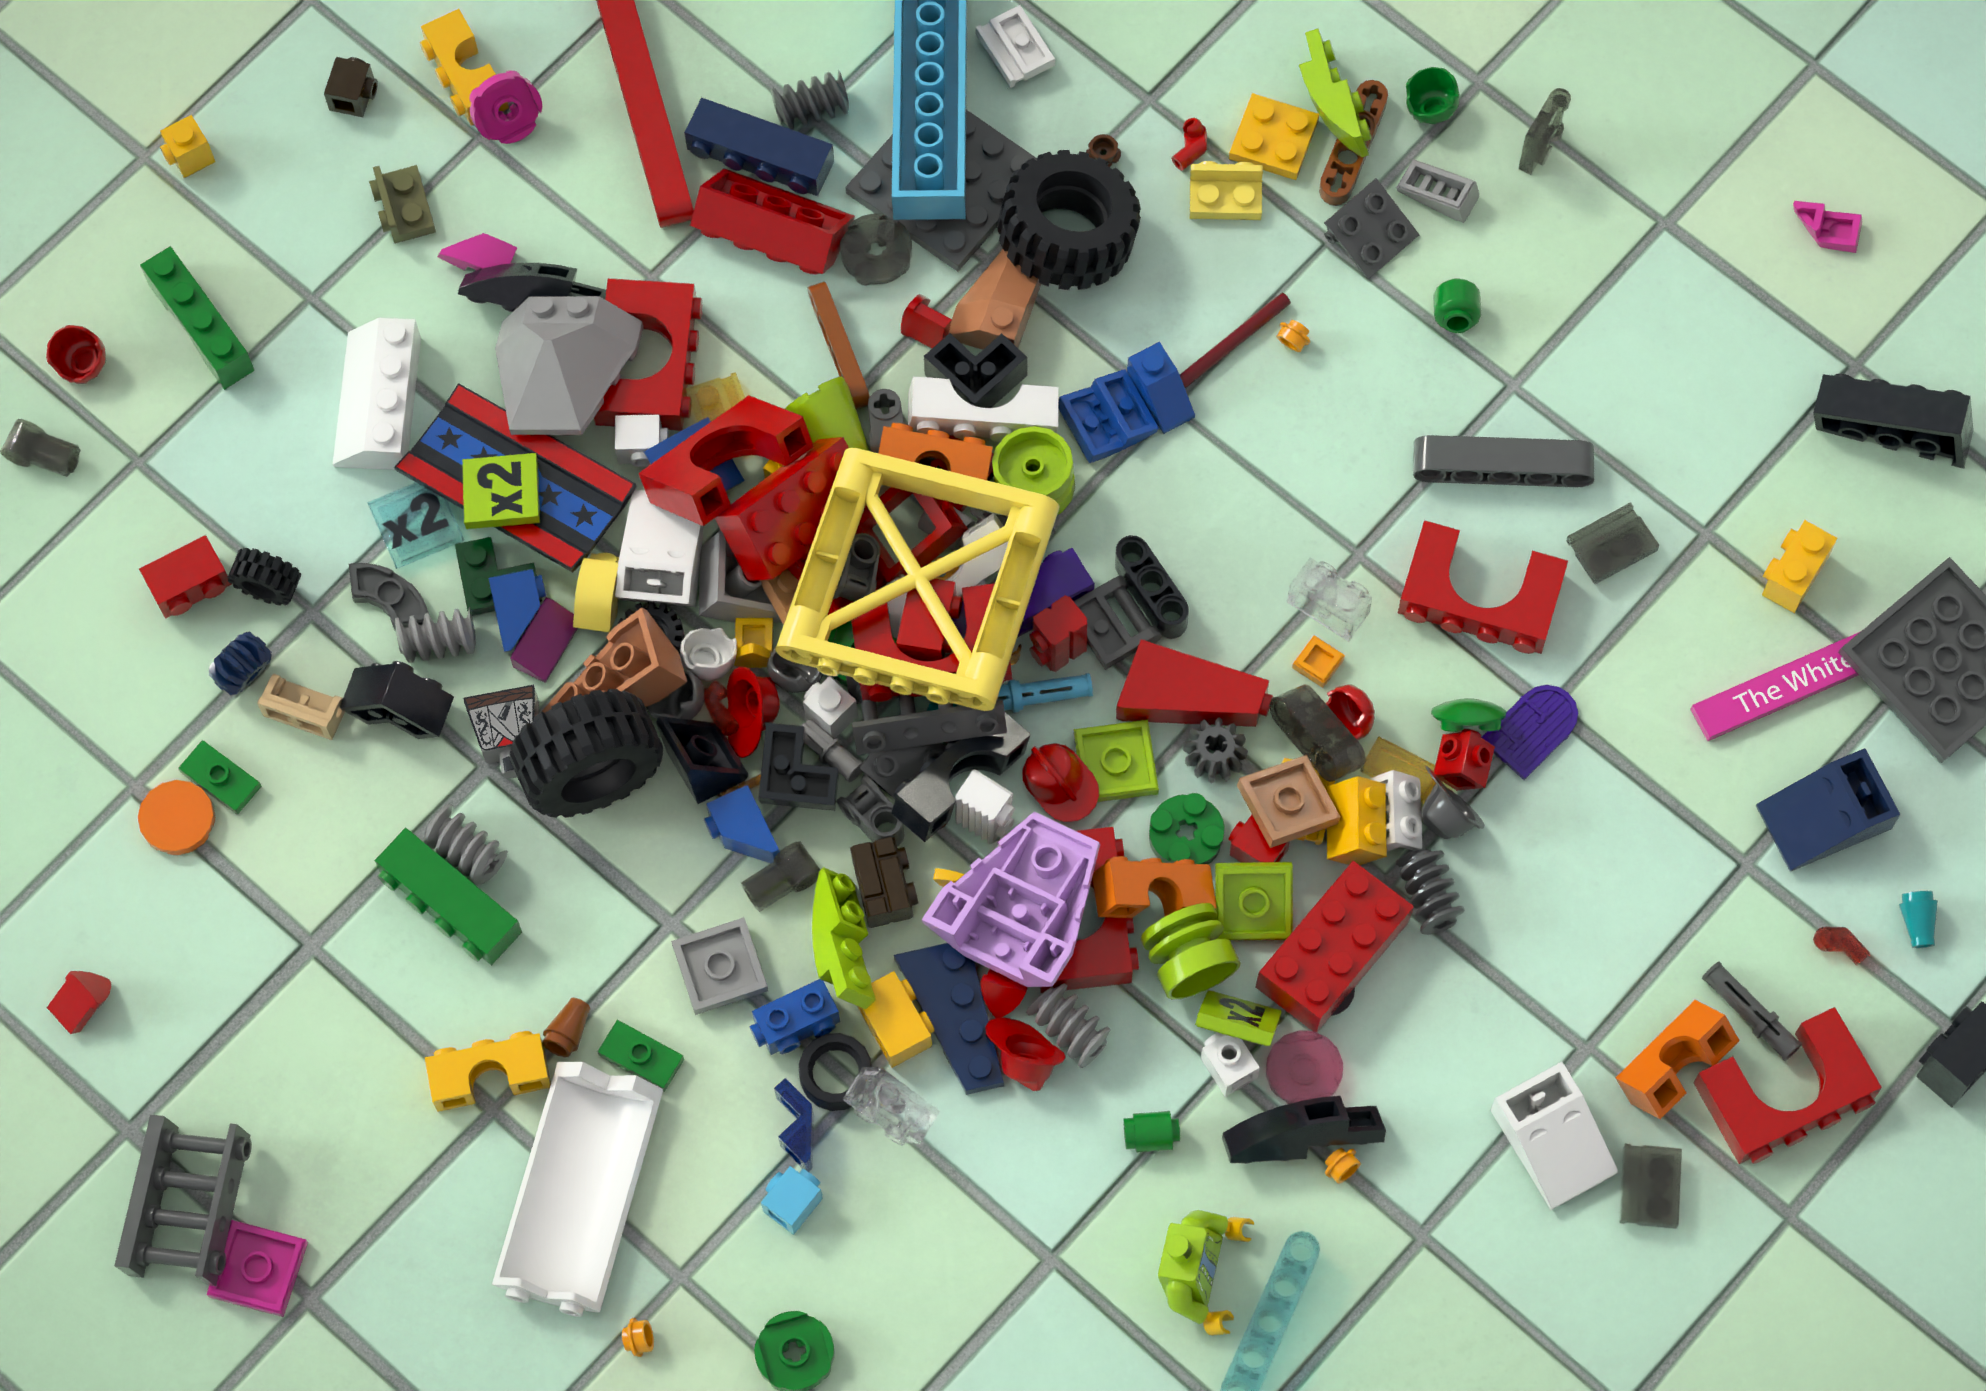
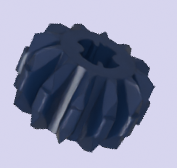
M250 631L238 635L235 640L231 641L214 658V662L209 667V676L222 691L225 690L230 696L238 694L247 686H250L259 677L260 673L266 669V665L271 661L272 652L258 636L256 637Z

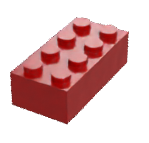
M844 437L818 439L813 443L814 447L788 466H781L734 501L730 508L714 518L748 580H773L810 551L844 451L849 448Z
M1352 861L1259 971L1255 988L1317 1034L1348 994L1356 987L1409 923L1414 906L1355 861Z

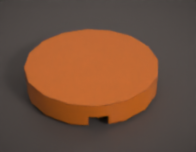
M181 780L161 783L149 791L141 802L138 813L140 832L149 845L156 850L167 852L170 855L190 853L203 845L209 837L212 825L214 827L216 818L213 804L204 790L192 782Z

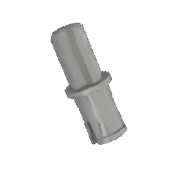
M808 720L801 725L805 727V744L819 755L821 763H828L831 767L838 768L839 773L849 783L861 774L862 771L859 770V767L862 765V762L857 760L842 746L841 739L831 737L813 720Z

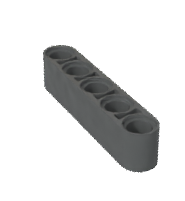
M1426 435L1414 440L1413 476L1419 481L1433 483L1585 487L1594 482V445L1582 440Z

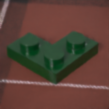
M491 537L455 544L467 611L470 607L472 616L495 611L489 577L533 569L534 576H537L534 562L498 570Z

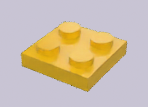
M1252 93L1230 149L1229 160L1262 165L1264 171L1297 180L1317 127L1319 114Z

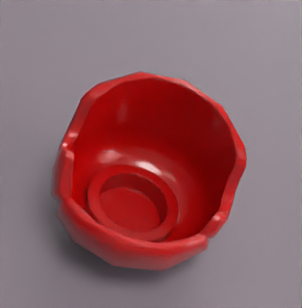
M67 325L55 331L47 343L46 358L48 364L64 380L70 383L84 384L98 376L106 363V352L103 342L92 331L83 326Z
M1352 684L1339 686L1328 692L1329 700L1319 709L1322 728L1328 737L1338 745H1348L1367 736L1375 720L1374 706L1368 695Z

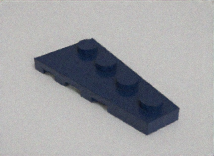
M948 943L894 955V960L899 970L903 973L915 993V1000L920 1005L922 1011H925L935 1030L933 1034L938 1039L943 1053L965 1094L968 1095L1003 1087L1004 1082L995 1045L986 1035L985 1026L989 1020L974 961L963 956Z

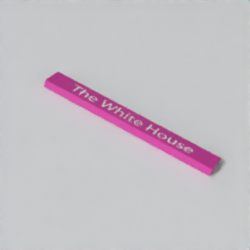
M1858 633L1693 704L1690 710L1707 741L1859 676L1838 653Z

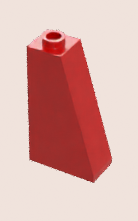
M1141 639L1117 703L1116 719L1131 722L1148 720V722L1177 724H1200L1205 719L1210 725H1215L1216 719L1220 717L1223 722L1222 726L1234 723L1236 726L1256 727L1260 715L1267 717L1273 695L1268 694L1269 680Z

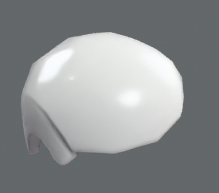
M708 628L690 631L681 641L680 659L683 668L686 671L695 673L701 680L712 681L722 678L734 666L737 655L736 638L730 639L722 628L712 630Z

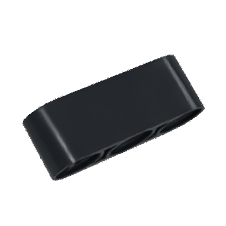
M1129 535L1123 537L1116 546L1115 569L1118 575L1122 576L1127 582L1128 590L1151 624L1158 628L1162 636L1169 639L1180 637L1185 633L1188 625L1189 607L1186 600L1148 544L1138 536ZM1133 553L1141 559L1136 562H1128L1123 557L1126 554ZM1150 582L1158 584L1161 588L1151 592L1145 590L1142 586ZM1167 612H1175L1181 617L1176 621H1168L1162 615Z

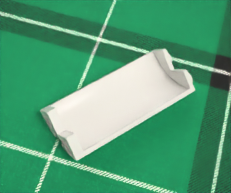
M557 1062L492 1285L507 1290L505 1297L522 1303H528L530 1298L560 1306L559 1311L576 1317H582L583 1311L600 1312L663 1093L662 1088L636 1075L610 1076L584 1062Z

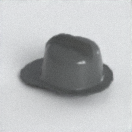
M1425 766L1436 782L1422 807V820L1427 828L1443 839L1458 838L1474 826L1484 829L1485 825L1479 815L1460 796L1447 788L1428 766Z

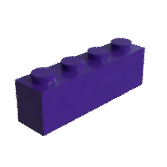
M1073 548L1064 552L1061 550L1049 554L1041 563L1018 637L1033 630V616L1045 608L1051 609V604L1064 595L1070 596L1075 601L1094 590L1095 583ZM962 601L959 619L953 618L952 621L964 639L967 624L964 603Z

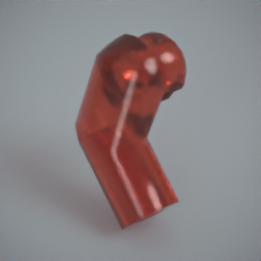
M713 681L708 688H704V703L712 721L725 736H731L738 731L739 723L721 702L728 696V690L719 681Z
M1821 927L1815 932L1813 937L1814 944L1818 949L1826 952H1844L1856 966L1871 954L1846 927Z

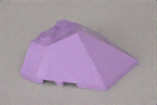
M1033 812L997 842L999 846L984 859L978 858L970 865L971 869L955 883L950 881L944 886L922 918V922L963 956L1026 987H1053L1074 952L1100 844L1092 838L1037 812Z

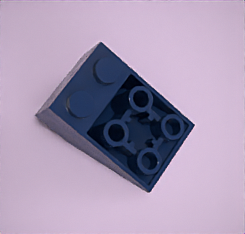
M1866 748L1823 766L1756 804V808L1790 872L1891 830L1900 816V812Z

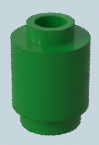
M1170 1111L1134 1113L1133 1118H1123L1126 1149H1135L1136 1153L1173 1150V1142H1180L1179 1119H1171Z

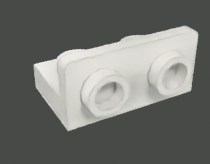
M1395 770L1370 778V780L1386 784L1387 852L1399 847L1413 851L1422 849L1420 779Z

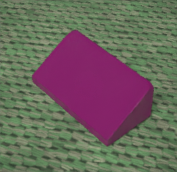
M546 597L511 655L510 659L513 668L546 683L578 629L573 627L574 614L554 600Z

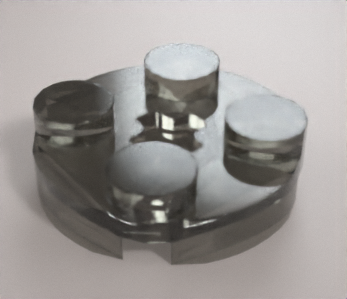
M873 213L861 216L848 226V231L841 239V260L847 272L855 277V280L861 285L891 282L905 274L910 268L912 257L910 233L904 224L898 220L896 223L891 219H887L886 215ZM872 243H877L879 247H886L880 255L868 253L871 250Z

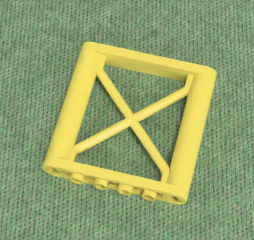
M858 448L846 449L775 648L777 654L791 662L817 668L819 672L828 676H838V674L853 677L855 681L863 685L872 686L876 683L888 686L896 693L902 695H910L911 693L923 695L937 704L944 705L950 702L982 711L993 710L1060 508L1059 504L1054 499L1043 494ZM881 485L1005 515L1008 518L1004 527L921 568L878 494ZM865 505H867L906 571L907 576L828 615ZM1008 542L971 653L929 581ZM916 588L957 657L959 666L956 674L828 642L831 630Z

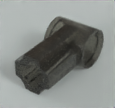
M17 419L0 453L7 460L19 466L30 467L33 464L68 477L77 467L81 450L78 445L46 434L42 428L32 422Z
M801 841L786 846L774 857V862L741 882V886L748 899L759 912L793 890L800 892L817 882L821 869Z

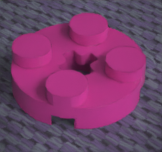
M512 70L486 79L479 87L472 90L469 97L471 102L470 116L477 130L483 137L489 140H499L505 144L517 142L528 136L536 127L535 120L538 117V113L542 112L543 107L541 96L534 85L527 78ZM514 102L510 106V113L505 115L502 111L498 112L503 103Z

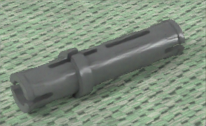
M1715 963L1703 975L1702 979L1754 1029L1752 1033L1757 1038L1762 1037L1782 1056L1784 1061L1788 1060L1802 1046V1043L1778 1021L1779 1016L1774 1011L1770 1013L1722 966V963Z

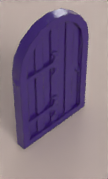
M1542 685L1534 687L1521 696L1506 712V717L1501 720L1500 730L1487 731L1481 738L1495 746L1494 754L1525 780L1564 740L1568 739L1577 724L1578 709L1576 702L1567 691L1558 686Z

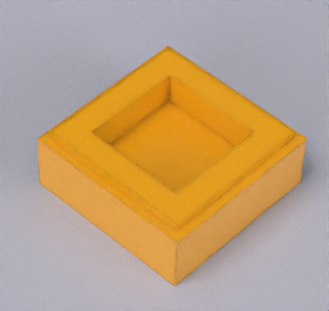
M1314 635L1294 661L1292 668L1324 688L1344 661L1345 655Z

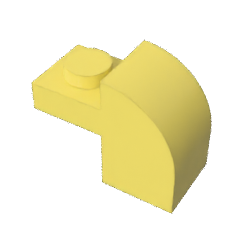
M591 553L589 558H583L576 586L573 627L608 633L611 631L618 615V598L615 597L619 557L611 553Z

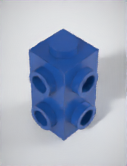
M818 979L753 1010L752 1014L755 1024L749 1027L759 1047L766 1045L770 1055L777 1052L786 1054L801 1045L800 1041L812 1035L818 1038L832 1032L836 1028L835 1024L840 1022L839 1011L824 981Z

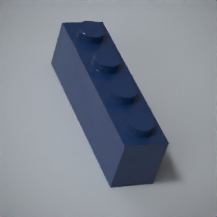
M702 97L684 132L687 150H690L695 156L702 159L712 158L718 160L732 170L740 171L743 169L754 173L758 178L766 182H779L787 185L791 190L799 194L809 193L818 196L834 163L833 144Z

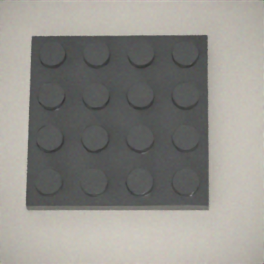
M967 109L966 219L893 220V134L845 187L847 195L957 272L998 227L999 214L1010 177L1029 159L1034 158L1037 161L1035 156Z
M1949 557L1852 638L1838 652L1940 763H1943L1986 726V595Z

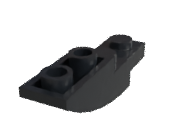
M511 263L487 267L466 274L459 286L458 295L466 296L468 300L475 303L490 302L502 305V308L513 312L528 297L600 296L605 299L606 290L575 282L577 268L546 263Z
M1330 1096L1298 1101L1257 1114L1223 1132L1222 1140L1230 1163L1247 1164L1263 1161L1307 1159L1308 1147L1311 1146L1327 1147L1330 1145H1363L1384 1142L1386 1129L1377 1106L1345 1107L1341 1096Z

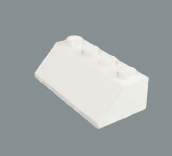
M377 318L348 332L333 457L334 467L395 470L394 466L409 451L421 336L415 319Z

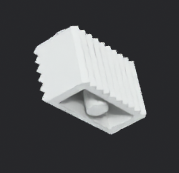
M974 769L955 795L956 824L962 823V827H968L969 832L974 831L975 836L981 835V839H987L988 844L994 843L997 837L1003 838L1007 835L1014 823V819L1011 818L1015 807L1012 806L1013 793Z

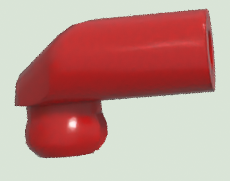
M1190 118L1183 124L1185 147L1171 157L1172 162L1180 171L1186 169L1207 150L1206 127L1197 118Z

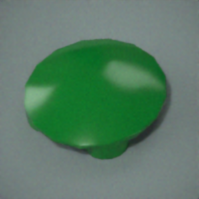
M1464 698L1447 701L1433 707L1431 715L1438 721H1441L1440 729L1448 732L1462 731L1463 726H1478L1483 731H1497L1501 729V720L1506 717L1507 711L1488 701Z

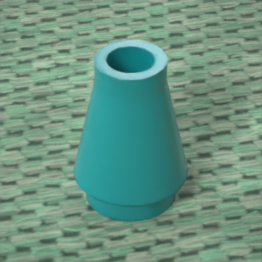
M1915 891L1902 894V903L1899 904L1911 939L1912 948L1935 946L1934 934L1938 900L1933 899V891Z

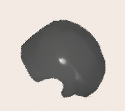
M775 648L768 659L767 671L772 681L790 693L808 691L812 685L820 682L823 673L819 672L817 668L784 659L777 654Z
M684 671L687 682L659 702L647 706L646 708L650 715L656 719L660 716L692 720L697 716L705 700V689L698 676L693 672Z

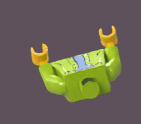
M1195 1210L1184 1217L1181 1224L1170 1223L1168 1226L1158 1270V1278L1167 1297L1168 1305L1174 1312L1197 1324L1203 1323L1208 1335L1230 1334V1331L1223 1327L1222 1321L1234 1320L1233 1314L1228 1310L1209 1312L1208 1309L1223 1240L1222 1235L1225 1233L1229 1240L1249 1242L1252 1238L1244 1237L1242 1228L1244 1224L1254 1225V1221L1250 1218L1230 1217L1227 1219L1223 1215Z

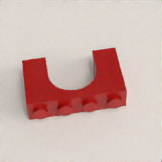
M608 278L605 300L642 321L643 329L657 332L665 337L673 349L667 364L656 374L643 379H620L616 386L611 385L603 396V405L594 417L595 425L615 427V416L659 415L662 428L682 431L684 418H690L692 399L691 396H687L688 385H694L695 363H690L691 352L698 351L699 331L694 330L695 319H701L702 298L696 296L695 285L690 283Z
M748 395L639 472V476L651 504L701 526H705L731 507L721 477L710 472L714 467L727 460L747 455L762 456L788 466L814 446L803 416Z
M1424 520L1400 599L1398 613L1404 615L1406 619L1412 622L1424 623L1427 621L1438 624L1442 629L1451 633L1466 632L1476 635L1479 640L1486 643L1501 642L1512 645L1515 650L1522 653L1532 654L1536 652L1542 654L1568 560L1532 550L1524 581L1518 594L1508 603L1498 607H1477L1466 602L1456 593L1449 577V569L1460 530Z
M995 583L962 588L967 624L964 641L971 653ZM888 603L851 620L855 649L956 674L959 661L954 652L936 661H919L901 652L892 638ZM1010 661L1003 683L1013 680ZM859 683L863 701L884 702L893 696L902 695L894 692L888 686L876 683L868 686ZM911 693L909 696L920 697L923 695Z
M1114 827L1077 831L1098 841L1100 844L1094 871L1103 866L1107 859L1124 856L1122 838L1115 839ZM1092 878L1090 887H1092V888L1094 889L1093 878ZM1106 917L1101 927L1094 934L1076 941L1073 955L1053 987L1056 988L1065 983L1067 985L1065 991L1132 983L1133 970H1139L1137 948H1129L1128 934L1134 933L1133 918ZM1040 987V993H1044L1051 987Z
M1835 1007L1802 1022L1795 1032L1819 1080L1818 1097L1806 1108L1796 1111H1781L1763 1103L1751 1089L1733 1056L1698 1073L1693 1084L1739 1164L1749 1159L1753 1164L1758 1163L1774 1153L1772 1148L1782 1143H1785L1787 1147L1793 1146L1808 1136L1806 1134L1807 1131L1817 1126L1821 1130L1828 1129L1842 1120L1841 1114L1852 1109L1857 1114L1876 1103L1874 1098L1882 1087Z

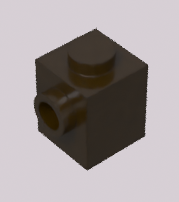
M336 57L324 91L329 111L363 118L369 99L373 100L375 98L378 81L374 78L369 63L356 57L348 59Z

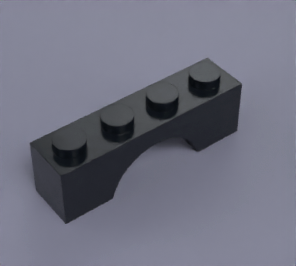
M1005 713L1007 733L950 741L941 756L937 759L931 757L924 763L916 778L912 781L906 779L897 787L893 794L895 802L891 814L922 841L926 842L951 818L956 800L951 792L949 782L957 775L974 769L988 771L1000 776L1025 754L1031 734Z

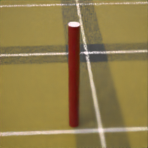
M1283 292L1280 293L1180 374L1184 387H1188L1290 305L1291 301L1288 296Z

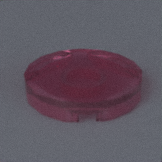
M1299 1030L1284 1035L1273 1045L1266 1061V1078L1270 1089L1277 1097L1279 1096L1282 1100L1286 1101L1287 1104L1320 1097H1330L1336 1093L1343 1077V1061L1338 1048L1327 1037L1314 1031Z

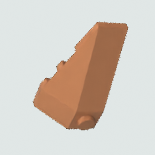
M1003 249L957 304L949 333L960 343L983 350L1002 333L1019 348L1041 284L1038 278L1034 276L1029 278L1021 272L1020 265L1014 266L1007 257L1008 251L1005 252Z
M640 608L609 632L606 636L609 642L597 656L591 654L583 664L586 666V669L574 683L567 682L542 712H547L552 709L551 706L559 702L564 703L571 700L573 696L579 694L582 696L587 695L595 690L607 692L608 689H618L621 692L623 690L628 691L640 698L645 707L657 703L687 682L679 652L649 612L644 608Z

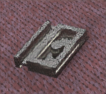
M1631 502L1567 536V544L1571 545L1575 551V556L1594 585L1658 551V542L1642 518L1637 516Z
M1624 1144L1619 1223H1636L1642 1226L1677 1229L1679 1225L1682 1149Z

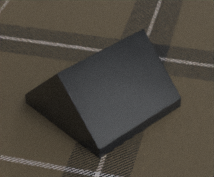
M660 716L657 719L656 724L666 752L697 804L745 781L749 776L718 723Z

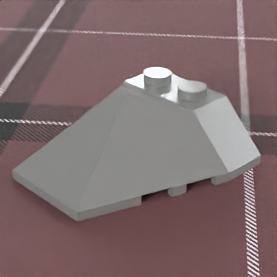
M600 296L528 297L502 321L495 347L511 435H582L603 405V396L611 385L616 386L620 380V371L628 360L632 361L638 353L644 327L642 321Z

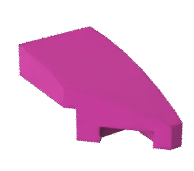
M1794 201V212L1820 247L1856 253L1863 222L1862 214L1826 211L1825 204Z
M482 233L441 249L437 257L464 271L467 267L477 271L496 265L510 264L517 247Z

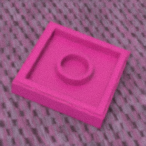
M231 1220L224 1250L226 1256L225 1268L223 1273L218 1276L217 1285L209 1286L207 1296L284 1317L308 1245L307 1240Z

